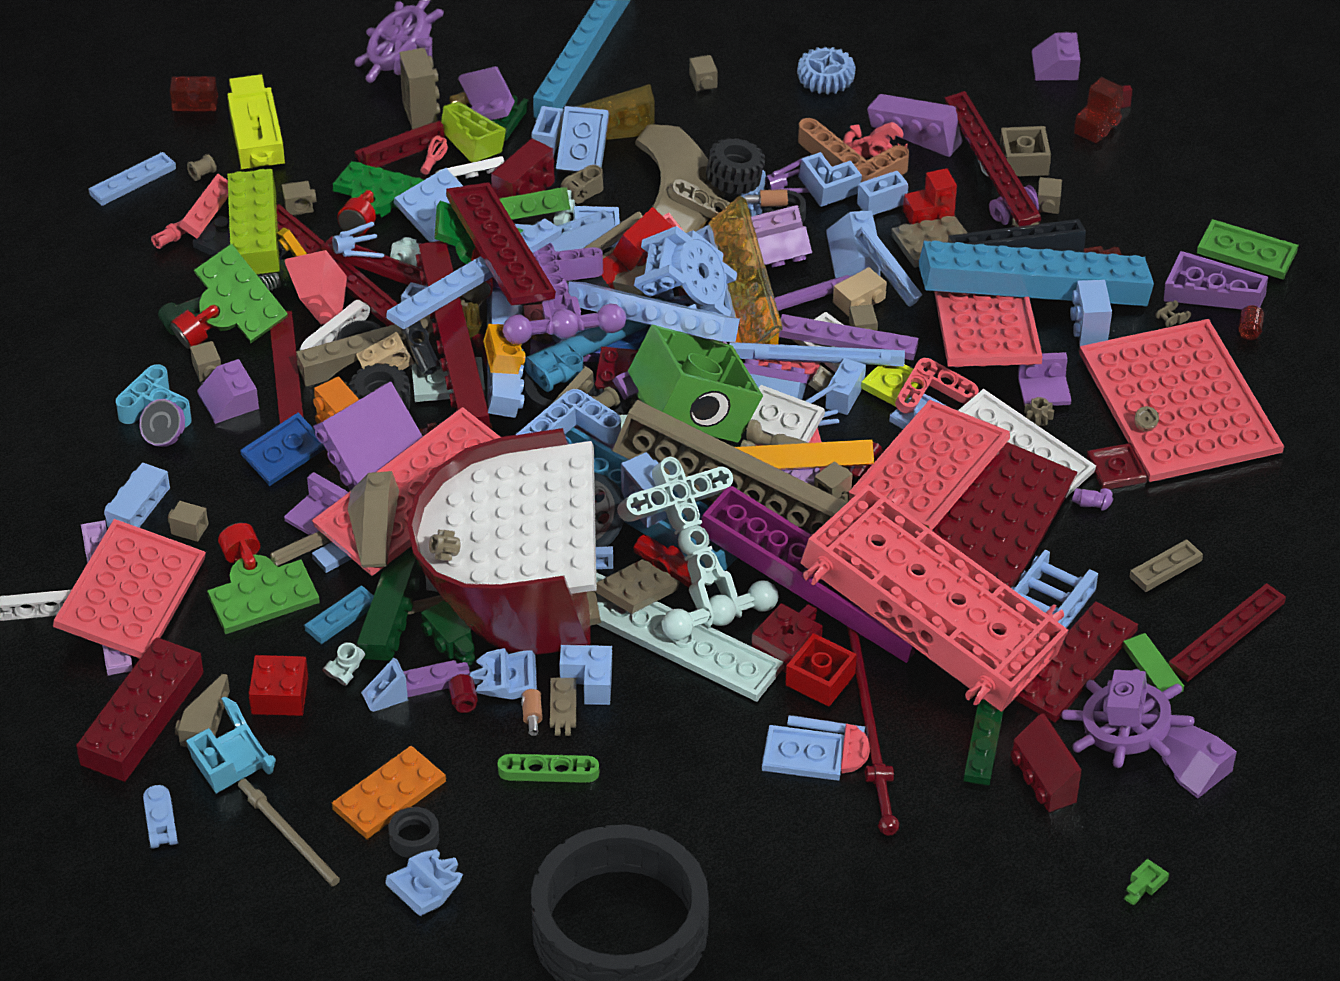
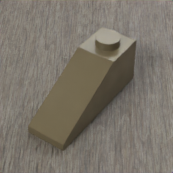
M222 674L184 710L182 719L177 721L175 734L179 736L180 746L188 747L186 740L208 728L214 736L216 735L224 710L221 698H228L230 692L227 675Z

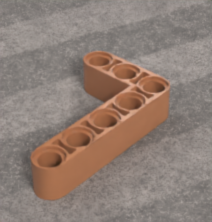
M805 118L799 123V143L813 155L821 152L831 167L852 161L862 175L861 182L894 171H898L903 175L908 170L909 150L904 146L891 147L875 157L865 160L817 120Z

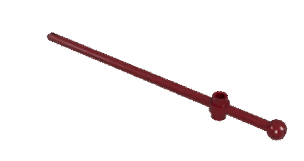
M847 626L851 652L857 654L855 674L872 760V766L865 767L866 782L876 784L882 815L878 827L883 834L889 836L895 834L899 829V821L896 817L892 816L886 782L893 781L894 771L893 766H885L882 763L858 632Z

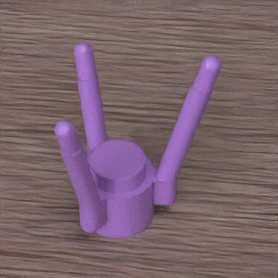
M802 159L767 175L766 184L768 190L787 189L797 193H810L807 188H784V186H787V178L799 174L800 170L785 172L801 165Z

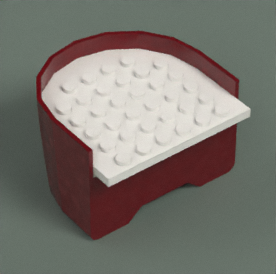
M563 428L500 437L467 447L435 468L415 494L407 527L413 553L424 574L443 599L481 640L499 649L505 648L507 653L533 651L534 654L541 655L561 652V645H590V613L587 592L596 590L594 447L592 441L568 444ZM438 530L455 531L454 537L460 539V552L457 556H452V561L435 559V554L429 550L430 538L433 534H438Z

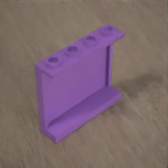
M392 382L378 387L375 391L313 426L316 430L315 435L320 443L324 444L328 451L329 460L336 465L340 472L341 481L349 487L350 491L368 473L377 472L423 437Z

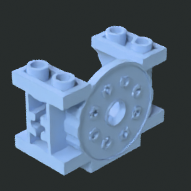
M678 226L642 239L641 248L648 252L645 274L635 278V287L651 297L682 285L686 293L691 297L689 306L695 304L697 309L730 316L731 311L723 304L726 286L728 283L736 281L737 272L722 261L723 253L694 230L685 233Z

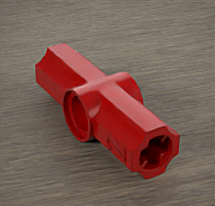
M643 534L638 538L634 546V553L650 562L659 570L669 573L671 577L677 579L685 586L690 587L692 585L687 567L688 560L685 561L680 549L675 546L667 548L648 535L645 536Z

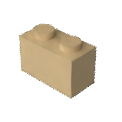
M868 267L834 286L833 303L849 316L851 306L874 305L884 300L887 282Z

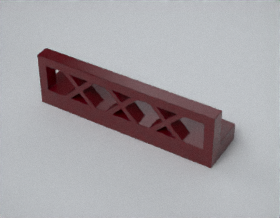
M440 121L429 123L355 151V157L364 165L372 167L383 166L428 149L433 137L440 136L444 138V125Z

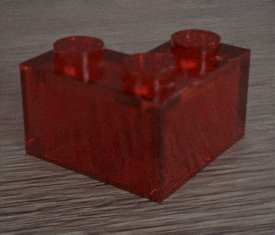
M1101 77L1090 88L1088 105L1076 116L1074 133L1095 143L1102 137H1106L1110 129L1114 125H1118L1121 120L1122 114L1120 110L1124 102V97H1122L1124 87Z

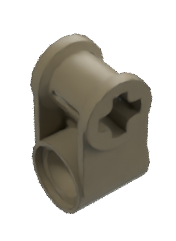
M598 165L586 166L575 174L567 176L563 180L561 188L567 187V190H571L572 200H575V203H582L603 190L602 168Z

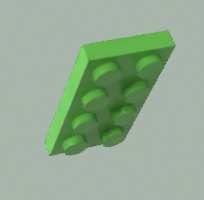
M1212 219L1198 246L1197 254L1284 279L1297 252L1298 245Z

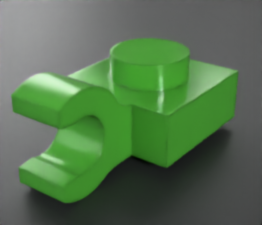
M1147 859L1131 874L1130 881L1133 883L1127 887L1129 894L1126 895L1125 900L1134 905L1145 891L1150 895L1154 894L1168 880L1169 873Z

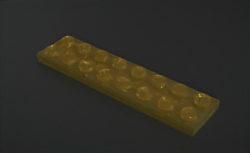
M739 196L708 223L713 230L718 250L723 253L722 261L737 272L736 281L728 283V291L731 295L735 316L740 319L738 332L741 343L766 344L783 330L746 199Z

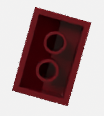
M1040 714L1014 739L1011 758L1013 763L1022 770L1026 783L1028 785L1031 784L1035 790L1038 802L1044 804L1047 811L1051 812L1077 802L1081 768L1045 714Z

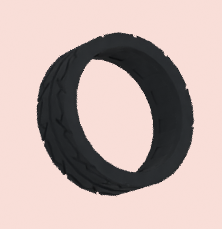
M632 825L606 826V828L597 827L582 831L565 840L566 843L559 844L546 856L537 870L539 874L535 875L531 889L533 942L540 962L551 976L553 975L555 980L683 981L695 969L703 955L700 954L701 951L705 950L708 936L709 897L706 878L700 864L688 850L686 851L684 846L671 837L652 829L649 831L644 827ZM608 872H631L657 879L670 887L682 899L689 912L686 921L678 932L665 943L651 950L631 955H609L583 948L564 935L556 926L551 915L555 905L564 893L587 878Z

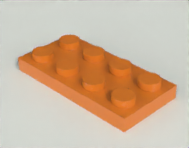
M410 746L333 801L332 809L363 837L368 839L390 823L391 818L398 811L412 807L446 782V775L415 748Z

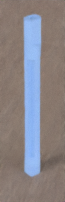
M729 343V345L734 347L740 359L841 363L846 358L865 365L904 366L905 350Z

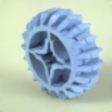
M816 47L815 51L809 50L808 53H804L803 57L800 58L797 73L800 83L804 84V88H810L811 92L816 90L819 94L826 92L828 95L829 92L836 94L838 90L844 91L845 88L850 87V83L854 79L855 66L853 58L849 57L848 53H843L842 49L835 50L834 47L831 49L826 47L820 49Z

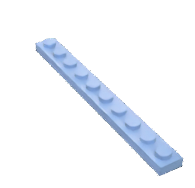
M543 219L520 234L531 252L534 253L561 237L562 229L552 222ZM482 256L389 309L386 318L402 329H405L492 278L493 275Z

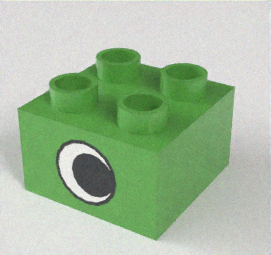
M653 324L628 370L638 389L637 397L643 403L716 439L721 438L739 443L763 397V394L732 345Z

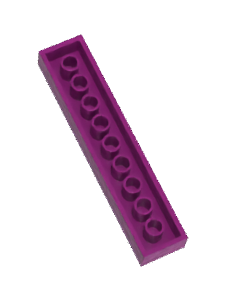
M733 486L726 488L702 515V524L700 526L706 530L709 540L902 661L907 663L917 651L916 648L824 580L820 579L815 585H811L814 576L808 580L804 579L803 573L808 569L801 564V560L808 539L812 536Z

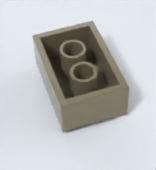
M425 48L399 52L402 99L412 129L437 122V116L440 115V107L438 102L436 103V99H439V90L435 86V82H438V74L436 69H432L433 60L431 55H427Z

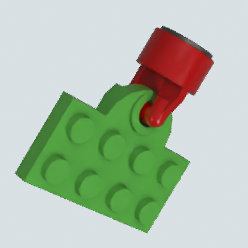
M230 244L194 270L195 274L207 288L199 302L200 314L195 317L189 310H186L171 321V328L187 349L191 346L199 345L208 338L206 331L210 328L225 331L237 326L249 342L252 343L287 318L288 314L236 248Z
M235 523L221 532L218 543L226 560L235 564L231 568L230 583L208 590V597L225 634L319 603V596L302 560L277 567L266 556L256 555L260 549V543L250 524Z

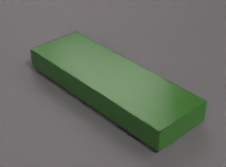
M1146 633L1123 641V648L1138 669L1145 671L1146 680L1151 686L1162 692L1174 684H1180L1183 692L1184 685Z

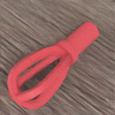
M440 136L432 138L428 147L426 161L421 168L423 174H428L433 164L446 153L448 149L446 138ZM440 143H442L437 152L433 155L436 147Z

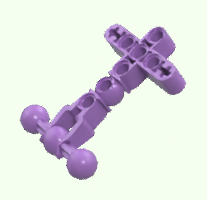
M549 243L535 251L533 255L556 291L555 299L542 302L543 320L529 321L523 315L510 316L504 322L503 335L510 343L520 345L526 343L531 338V335L548 333L550 335L554 334L561 339H568L585 328L600 327L606 333L620 331L626 322L625 311L620 306L609 303L603 305L598 310V313L581 315L578 299L575 296H570L568 293L569 287L566 281L594 278L603 274L602 250L590 247L555 252L553 244ZM493 276V286L500 288Z

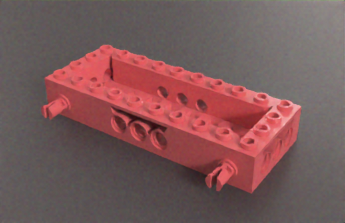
M867 484L808 539L801 560V564L808 569L803 573L804 579L808 580L814 576L811 585H815L820 579L824 580L970 688L965 694L967 700L977 695L973 705H978L982 699H985L1002 712L1058 654L1068 632L1067 628L1058 623L1064 617L1063 610L1061 609L1053 614L1057 605H1052L1046 613L898 507V505L904 502L902 493L894 498L897 490L893 489L884 497Z

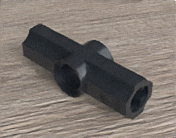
M420 320L405 329L400 327L407 342V350L413 355L421 375L428 376L439 370L441 365L429 341L428 331L423 328ZM418 338L423 342L415 343L413 339Z

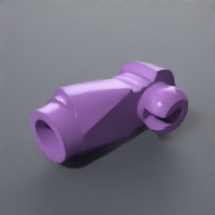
M1076 488L1072 502L1077 503L1079 507L1093 506L1099 507L1101 511H1104L1113 502V494L1107 488L1101 489L1100 493L1098 491Z

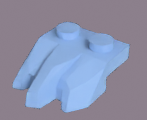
M503 648L487 652L476 660L483 668L472 671L469 675L474 679V684L478 685L476 692L488 696L517 699L522 697V693L525 690H537L536 660L533 651H520L508 654L506 649Z
M437 849L422 852L409 858L407 867L388 875L385 884L419 916L441 906L459 884L463 875L455 872L458 865L456 858L439 860L440 854Z

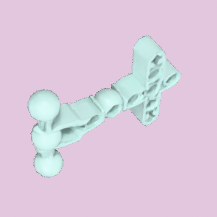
M667 457L652 469V477L656 487L634 493L618 505L620 518L627 522L666 511L671 526L676 530L675 535L679 534L678 546L683 553L688 555L685 557V561L688 560L687 567L692 585L689 587V593L697 610L690 613L683 609L668 611L661 623L662 631L668 638L683 640L690 635L695 626L704 623L708 628L712 624L716 626L727 625L732 622L735 616L740 618L743 610L753 608L764 612L773 609L779 598L778 590L774 584L768 581L753 583L747 594L737 597L731 574L728 571H723L716 555L711 551L713 549L712 546L708 547V533L699 526L702 524V520H699L700 514L695 501L717 495L731 486L733 475L729 469L718 467L686 477L680 462L674 457ZM663 467H666L669 470L670 475L665 473ZM694 483L699 486L700 491L695 489ZM672 490H675L678 493L679 498H676L674 496ZM651 497L656 499L657 505L652 502ZM638 504L640 505V507H639L638 509H636V508H631V507L637 506ZM681 513L686 515L688 522L682 518ZM690 536L695 538L697 544L691 541ZM699 559L705 563V568L701 566ZM715 582L722 595H714L709 599L704 584L711 585Z

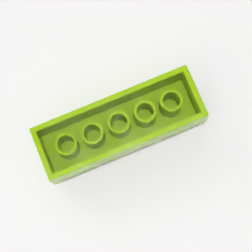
M272 169L228 174L230 244L236 248L256 274L280 272L276 190Z

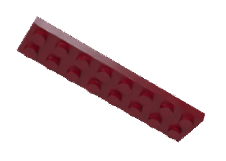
M490 183L446 188L448 201L510 305L555 299V289Z

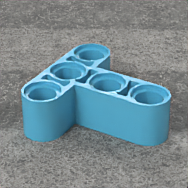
M152 365L147 368L116 398L118 418L124 424H132L138 421L147 405L157 399H167L180 406L185 417V427L190 425L192 419L189 401L185 397L169 390L167 370L162 365Z

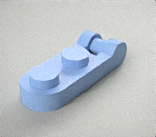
M152 786L144 793V805L151 848L159 847V844L169 843L170 845L178 844L170 793L164 786Z

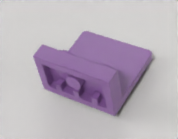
M497 67L460 75L459 81L472 104V110L489 120L509 115L515 101Z
M1066 352L1042 354V364L1018 365L1017 376L1024 406L1025 404H1031V399L1036 397H1043L1049 403L1057 406L1071 404V397L1065 377L1067 367Z
M314 472L307 477L309 495L284 516L287 523L308 535L319 531L314 527L312 520L349 493Z

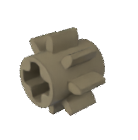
M1043 397L1032 398L1031 404H1025L1024 413L1026 418L1037 426L1047 425L1048 419L1052 420L1054 416V410H1052L1053 403H1049Z
M438 530V534L431 536L429 550L435 554V559L452 561V556L459 554L461 542L458 537H454L455 531Z

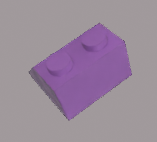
M1055 33L1032 49L1035 80H1078L1080 54L1076 33Z
M239 359L217 366L197 390L200 399L215 424L259 409L257 389Z

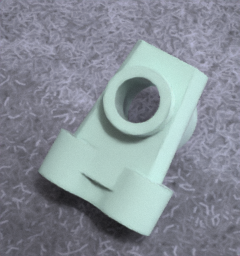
M353 643L342 644L337 651L338 657L334 661L330 660L323 668V672L327 676L336 679L344 686L353 678L352 673L359 667L361 660L365 656L364 651Z

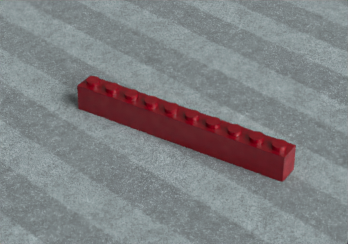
M435 241L418 244L419 254H415L417 267H422L423 270L419 271L422 285L426 284V287H429L453 273L445 242ZM459 296L429 314V317L435 320V323H432L434 337H439V340L436 341L438 354H443L444 357L440 358L442 371L448 374V376H445L446 388L452 391V394H449L451 408L456 407L457 412L463 407L490 428L489 413Z

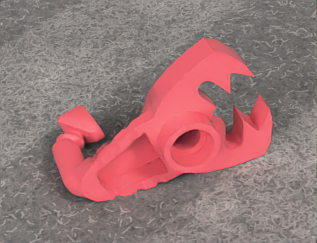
M891 122L876 128L870 136L861 138L860 126L852 125L850 126L851 131L845 134L843 142L860 156L872 158L892 147L888 135L895 140V135L903 138L904 133L897 124ZM855 137L861 138L859 140H855L854 142H852L853 138Z

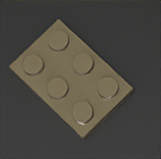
M640 560L597 582L594 592L633 614L677 591L680 581L671 577L669 573L654 567L650 562Z

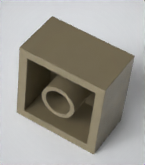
M1045 126L1001 128L999 148L1017 176L1049 175L1051 153Z

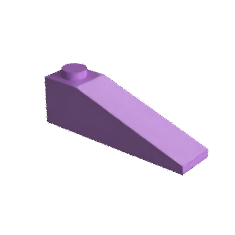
M1155 708L1148 714H1160V712ZM1142 724V725L1145 726V727L1149 730V729H1150L1151 727H1153L1155 724ZM1171 725L1169 733L1161 741L1170 749L1169 756L1162 757L1165 765L1170 766L1176 781L1197 798L1233 771L1236 751L1217 736L1196 726Z

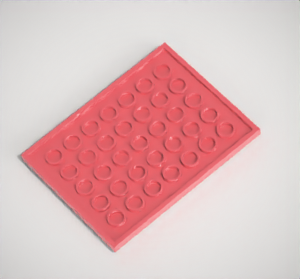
M1209 319L1080 346L1079 354L1126 440L1133 446L1148 475L1149 482L1283 453L1284 445ZM1149 406L1158 412L1159 421L1156 428L1152 431H1142L1135 425V414L1141 407Z

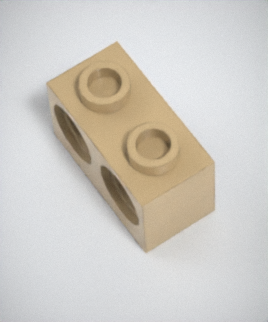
M397 332L356 354L363 369L367 365L373 366L375 363L384 365V363H387L390 366H397L399 370H403L414 364L407 347Z

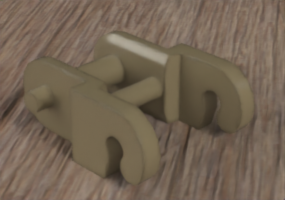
M1174 300L1173 302L1166 303L1164 308L1158 310L1156 318L1164 319L1166 321L1165 325L1170 327L1176 323L1181 324L1187 321L1191 313L1187 311L1186 314L1184 312L1174 314L1172 310L1178 306V301Z

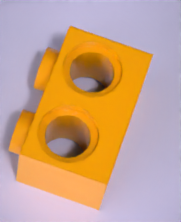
M488 324L483 342L490 372L518 374L521 365L525 363V352L522 351L521 344H512L504 337V325Z

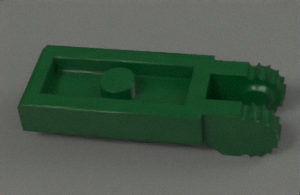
M512 95L515 102L509 115L492 120L506 129L504 140L508 139L519 121L526 114L530 100L523 99L519 106H516L517 96Z

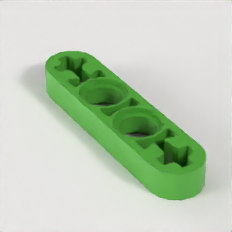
M506 754L498 760V774L504 780L592 782L599 776V762L591 756ZM538 764L542 766V769L534 772L529 770V767ZM512 765V769H507V766ZM565 765L569 769L565 772H558L555 770V767ZM585 767H590V771H585Z

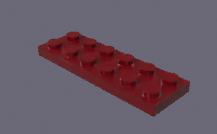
M1095 602L1067 632L1058 654L1014 700L1039 714L1044 713L1048 719L1056 723L1061 717V712L1067 710L1086 689L1087 681L1094 680L1123 647V641L1130 639L1135 634L1138 624Z

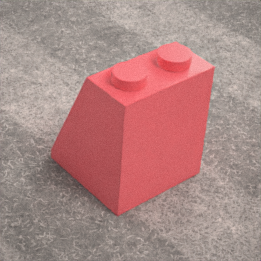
M326 250L285 259L286 267L299 299L321 325L326 324L343 310L347 276Z

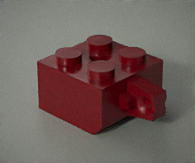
M781 603L752 633V647L782 661V671L786 672L787 664L813 633L822 637L823 626L814 621L817 609L808 604L798 613Z

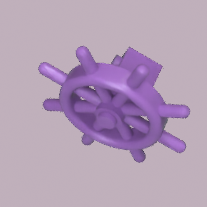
M420 0L416 6L403 7L402 2H396L393 13L388 15L376 29L369 28L367 30L368 36H371L367 46V53L355 60L356 66H362L368 61L374 64L366 76L367 82H373L381 70L389 71L394 69L396 75H401L399 52L425 48L427 55L432 57V38L429 36L431 23L443 16V10L437 9L427 15L423 10L431 0Z
M1138 669L1133 671L1114 670L1113 679L1109 680L1108 685L1103 688L1095 681L1088 680L1086 688L1093 695L1086 702L1084 709L1063 710L1061 712V717L1064 720H1077L1084 723L1087 736L1073 743L1072 750L1080 752L1094 744L1104 751L1114 753L1113 765L1116 768L1123 766L1125 755L1141 753L1151 748L1156 750L1162 757L1169 756L1170 749L1161 741L1169 733L1171 725L1192 726L1194 724L1192 716L1171 715V707L1168 700L1182 692L1180 684H1174L1161 692L1154 686L1147 684L1145 671ZM1155 707L1160 712V714H1145ZM1095 721L1109 723L1099 728ZM1142 724H1155V725L1148 730V729H1147L1145 726H1143ZM1119 730L1118 736L1110 735L1114 731ZM1134 732L1138 734L1135 736H1129V734H1132Z

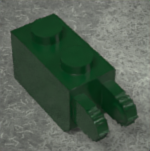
M445 600L421 612V630L426 637L430 636L439 652H444L449 659L455 657L461 663L466 662L468 666L475 662L472 630Z

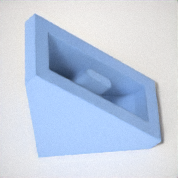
M395 658L362 691L370 711L374 712L408 701L406 677L398 660Z

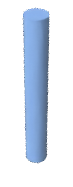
M791 715L788 717V726L845 734L846 724ZM857 726L865 734V727Z

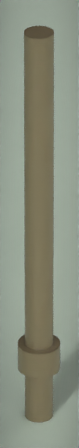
M246 779L240 780L238 787L248 796V801L254 808H259L331 886L338 884L339 877L267 802V797L259 789L256 790Z

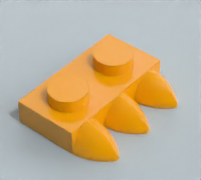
M282 228L277 232L281 238L278 242L285 251L289 250L294 257L307 254L289 229Z

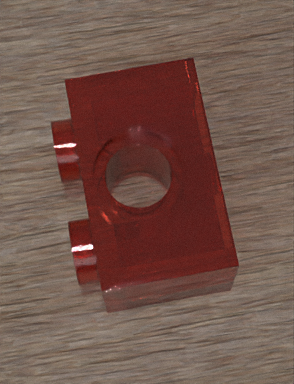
M172 77L170 95L173 111H216L218 96L215 77Z

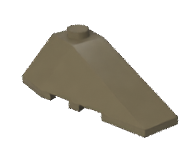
M392 471L368 473L350 493L348 513L362 568L387 566L399 496V488Z

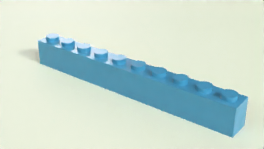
M630 0L594 1L534 95V117L538 118L542 106L560 109L564 107Z

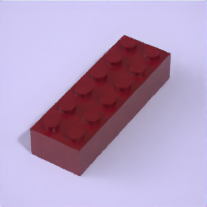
M156 637L76 745L80 765L126 782L204 673L201 653Z

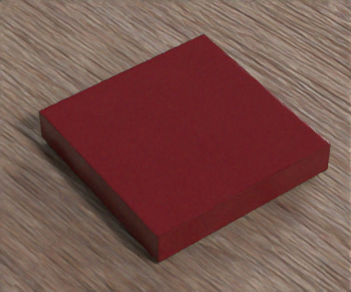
M1131 443L1087 451V459L1096 465L1094 474L1101 489H1113L1148 482V475Z

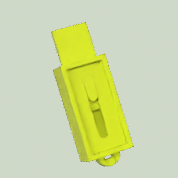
M262 75L230 79L232 93L227 94L241 169L285 163L283 142L271 88H264Z

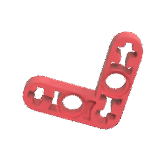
M922 358L917 362L901 389L895 405L903 413H912L929 385L963 404H966L976 396L979 390L972 381L932 359ZM946 377L950 379L952 384H944L941 378ZM911 382L919 383L922 389H915L912 387ZM909 394L910 396H912L910 402L907 404L904 401L906 400Z

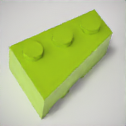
M459 101L444 106L441 123L444 125V134L472 163L502 152L505 128Z

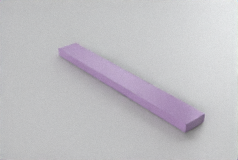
M105 520L81 524L87 562H89L107 532ZM102 645L108 675L132 671L133 667L129 654Z

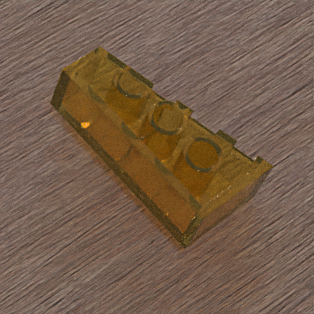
M650 84L577 106L580 108L609 111L605 140L639 136L647 125H654V98Z

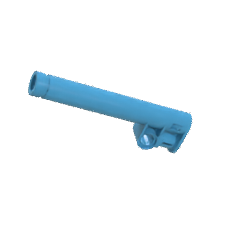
M660 296L657 297V298H654V299L666 301L663 297H660ZM626 319L625 326L615 333H606L600 327L589 328L571 338L562 340L525 357V370L544 391L549 392L553 389L554 385L560 382L571 383L583 370L584 356L601 349V346H608L651 325Z

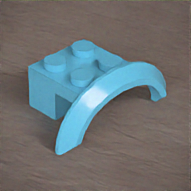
M227 697L221 699L235 729L216 739L208 728L186 740L192 759L215 793L261 768L267 774H271L275 764V758L269 756L251 732L236 702Z

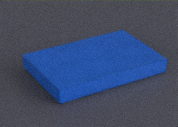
M298 412L240 451L245 460L271 486L326 448L317 439L315 430Z

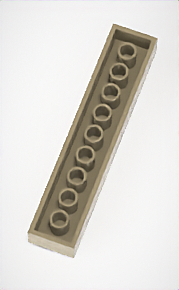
M639 400L635 402L628 412L612 450L627 459H632L647 452L658 463L667 457H674L680 462L686 477L714 468L725 467L733 475L731 486L810 535L818 531L847 504V502ZM663 467L665 473L670 475L669 470L666 467ZM694 483L695 489L700 491L699 486ZM723 491L717 495L708 498L715 501L723 493Z

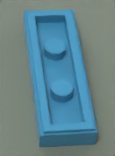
M361 585L306 623L305 631L321 644L367 613L374 595Z

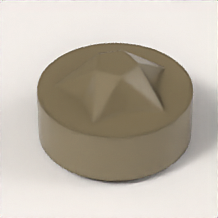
M1149 406L1138 409L1134 418L1136 427L1146 432L1155 429L1159 421L1158 412Z

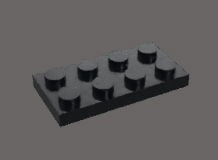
M219 215L203 230L198 238L193 240V247L215 256L229 246V219ZM279 243V261L281 265L292 253L289 250L285 251Z

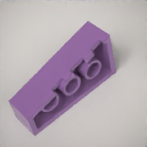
M880 94L868 107L872 127L878 128L893 122L902 129L904 133L902 139L950 157L962 143L955 106Z
M1180 251L1165 283L1164 301L1173 302L1176 300L1178 303L1259 311L1266 295L1268 277Z

